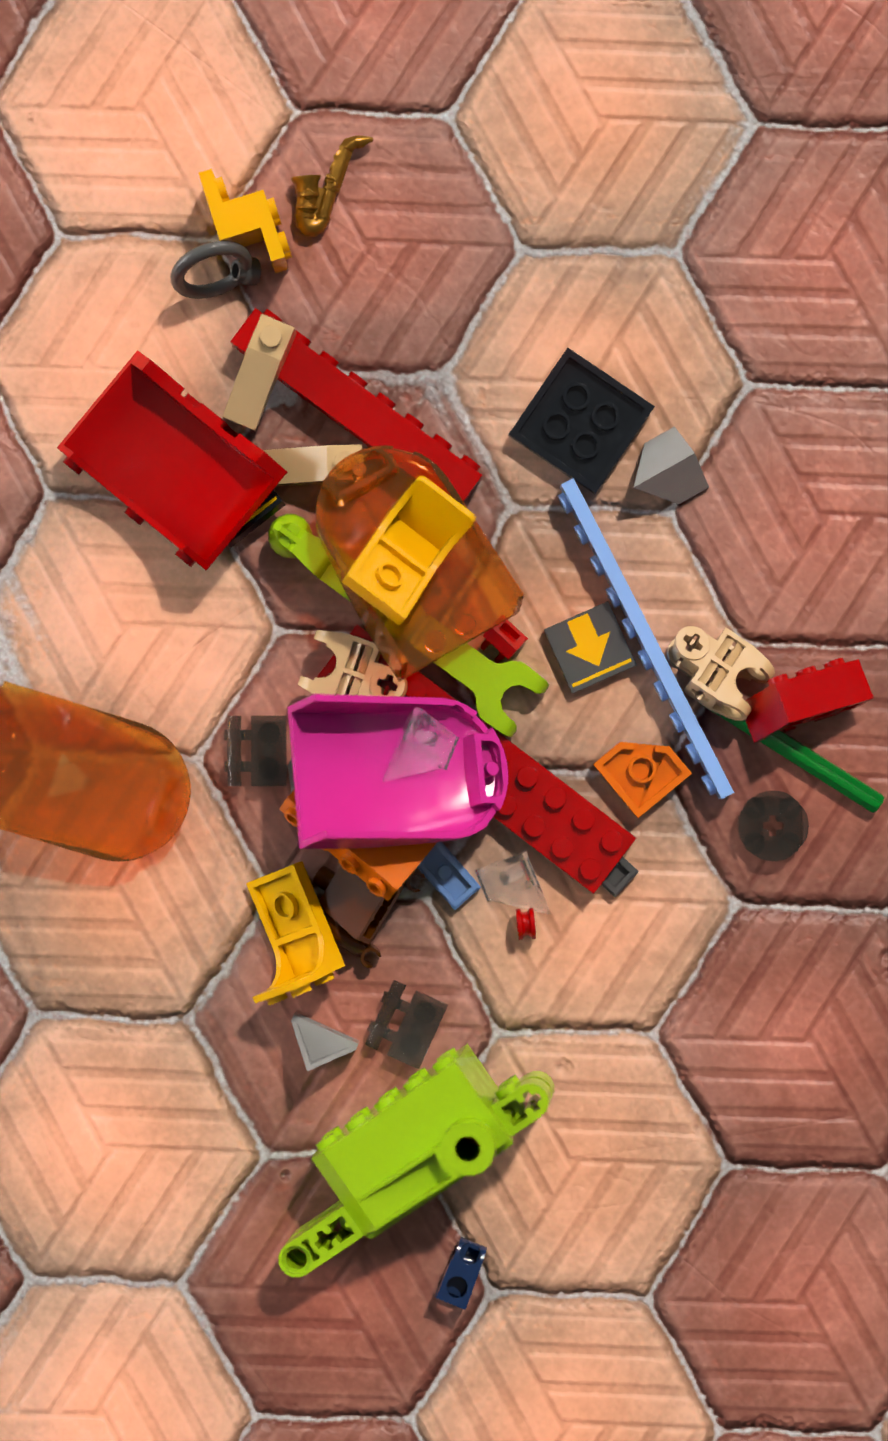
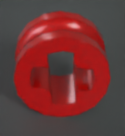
M529 908L527 912L516 909L518 940H523L525 936L536 939L534 909Z

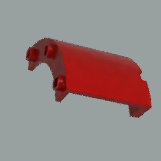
M137 350L59 444L57 449L67 456L63 463L75 473L80 475L84 470L128 506L124 513L139 525L145 520L179 549L175 555L190 567L196 562L207 571L287 474V471L265 451L253 444L242 434L236 433L223 419L203 403H199L189 393L183 397L181 393L185 388L151 359Z

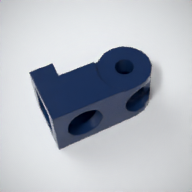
M460 1237L441 1283H439L435 1297L466 1310L487 1247Z

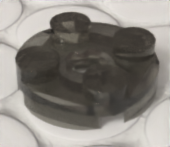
M764 791L745 802L738 815L737 831L739 839L747 851L763 860L780 861L793 855L803 845L808 835L809 821L803 807L792 796L781 791ZM771 815H775L776 821L782 822L783 825L782 829L776 830L775 836H769V830L763 829V823L768 822Z

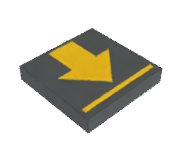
M608 601L544 629L572 694L636 666V662Z

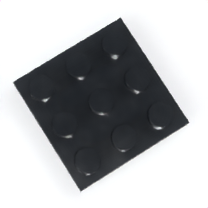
M567 347L508 436L571 479L574 478L577 483L593 494H596L655 406Z

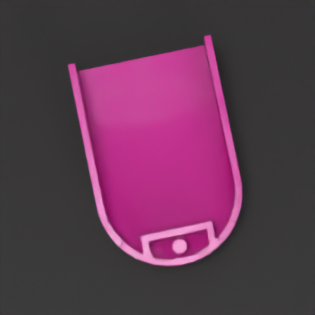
M313 694L287 707L299 849L374 848L463 839L489 825L488 822L493 818L496 811L501 809L508 787V766L504 749L493 728L488 729L476 716L478 712L464 703L447 698Z

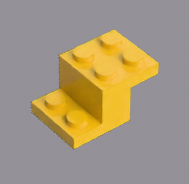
M212 169L199 172L198 174L219 240L236 242L244 247L265 240L275 273L288 270L286 260L292 258L285 232L277 233L275 226L282 223L274 198L266 199L264 190H260L230 200L222 177L215 178Z

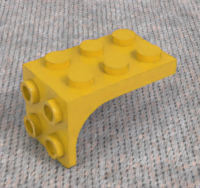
M419 476L389 509L341 582L397 625H400L408 616L439 565L459 539L473 525L476 517L436 484L424 476Z
M297 862L246 883L276 958L274 981L267 990L252 997L255 1004L266 1000L268 1006L287 999V992H290L292 997L312 990L311 982L318 986L334 979L333 972L344 967L345 963L303 862Z

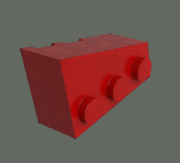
M838 658L824 664V669L818 671L814 665L797 671L795 673L796 677L789 678L786 673L769 679L767 681L768 687L745 700L751 707V712L745 721L753 742L762 741L779 730H784L785 733L794 730L797 725L810 721L817 722L847 712L872 700L874 697L859 659L845 663L843 658Z

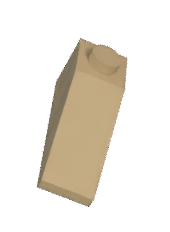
M261 314L244 355L223 413V418L256 431L297 333L294 327Z
M362 444L263 450L287 471V474L277 486L364 484Z

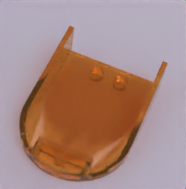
M374 446L347 456L329 472L321 485L318 495L315 519L319 539L340 582L389 509L419 476L426 477L467 508L448 477L434 462L415 451L411 453L393 449V446ZM476 520L444 558L408 616L400 625H397L341 582L365 629L399 682L518 614L524 597V593Z
M2 679L0 686V829L98 859L116 862L143 858V856L163 847L174 837L188 812L191 784L182 756L166 736L140 722Z

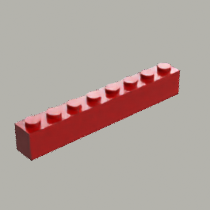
M255 308L230 342L236 350L245 355L261 314L282 323L283 321L268 309L262 313ZM296 330V337L277 380L415 481L419 476H424L463 505L482 479V474L478 472L481 468L480 465L466 455H463L460 459L449 450L452 448V445L438 434L431 438L421 430L424 427L423 423L409 413L403 417L393 410L396 404L380 392L377 396H374L365 389L368 384L365 380L352 371L348 376L336 368L339 362L325 351H322L320 355L308 347L311 341Z

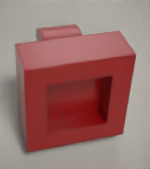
M502 615L484 633L483 637L485 640L480 648L484 651L492 644L499 651V655L494 659L496 663H499L505 657L509 660L528 638Z

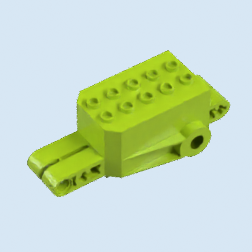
M467 1043L457 1051L454 1047L446 1051L436 1059L437 1062L428 1071L425 1067L418 1070L407 1079L408 1082L400 1090L394 1087L383 1094L372 1109L369 1110L366 1106L350 1117V1121L344 1125V1128L340 1129L339 1126H336L321 1137L322 1140L316 1144L318 1150L311 1159L335 1192L339 1201L299 1227L291 1235L278 1256L281 1270L291 1277L305 1276L363 1236L372 1240L465 1176H474L484 1172L491 1165L495 1156L513 1145V1135L539 1119L547 1111L555 1092L552 1078L542 1071H532L520 1079L513 1075L497 1087ZM529 1092L533 1096L530 1097L528 1104L525 1108L523 1102L525 1101L526 1096ZM463 1137L475 1138L480 1146L468 1143ZM339 1221L341 1227L337 1232L333 1229L336 1226V1223H338Z

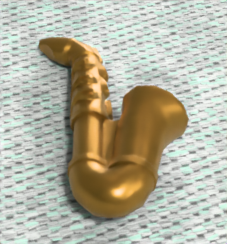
M352 136L344 139L339 146V150L333 156L334 161L329 167L330 173H327L325 176L323 188L318 187L321 175L291 177L297 193L294 217L296 227L302 235L316 237L325 231L329 221H331L330 215L337 193L339 194L353 151L373 142V137Z

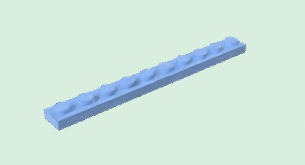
M574 478L564 482L560 486L562 493L557 495L566 514L573 513L578 523L573 528L581 544H589L594 554L589 559L598 577L603 574L605 575L610 585L605 591L613 607H621L626 617L621 622L629 638H637L642 648L637 653L646 670L653 669L658 679L653 685L662 702L668 699L674 711L669 716L677 732H685L690 742L685 748L694 764L701 763L706 775L701 777L704 786L710 796L716 794L718 799H723L733 794L734 791L578 485Z

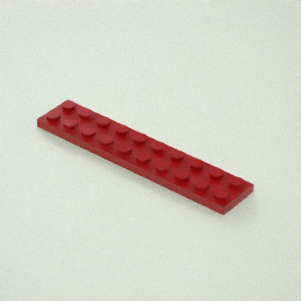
M358 624L351 631L350 635L383 646L378 663L394 668L405 676L408 683L405 697H431L456 700ZM335 654L318 674V678L326 677L334 671L336 667ZM390 676L388 681H381L380 687L385 689L384 695H388L389 691L397 690L398 685L393 683L394 676ZM480 719L488 729L492 728L490 725H488L486 722ZM493 728L504 749L508 766L506 797L501 809L496 811L493 817L594 894L635 841L636 837Z

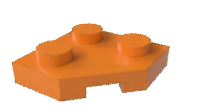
M619 742L593 763V766L637 818L642 816L692 774L670 746Z

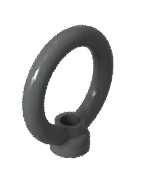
M215 241L200 245L184 254L175 263L170 279L173 288L180 295L192 299H205L222 295L234 289L240 283L250 286L257 285L261 278V264L256 257H251L250 252L243 245L232 241ZM218 255H229L237 258L231 264L230 274L217 282L194 285L186 282L184 279L185 274L193 265L206 258Z

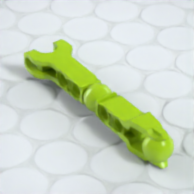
M284 514L277 517L271 523L268 530V541L276 554L284 558H297L314 576L378 623L382 620L384 630L391 638L397 641H409L408 644L473 692L475 708L479 718L503 735L513 737L517 731V726L502 710V696L511 686L517 685L528 688L533 693H545L549 684L543 677L521 661L494 663L431 616L428 615L426 618L424 608L418 601H416L406 619L400 625H397L341 582L355 561L337 547L312 535L310 524L303 517L297 514Z

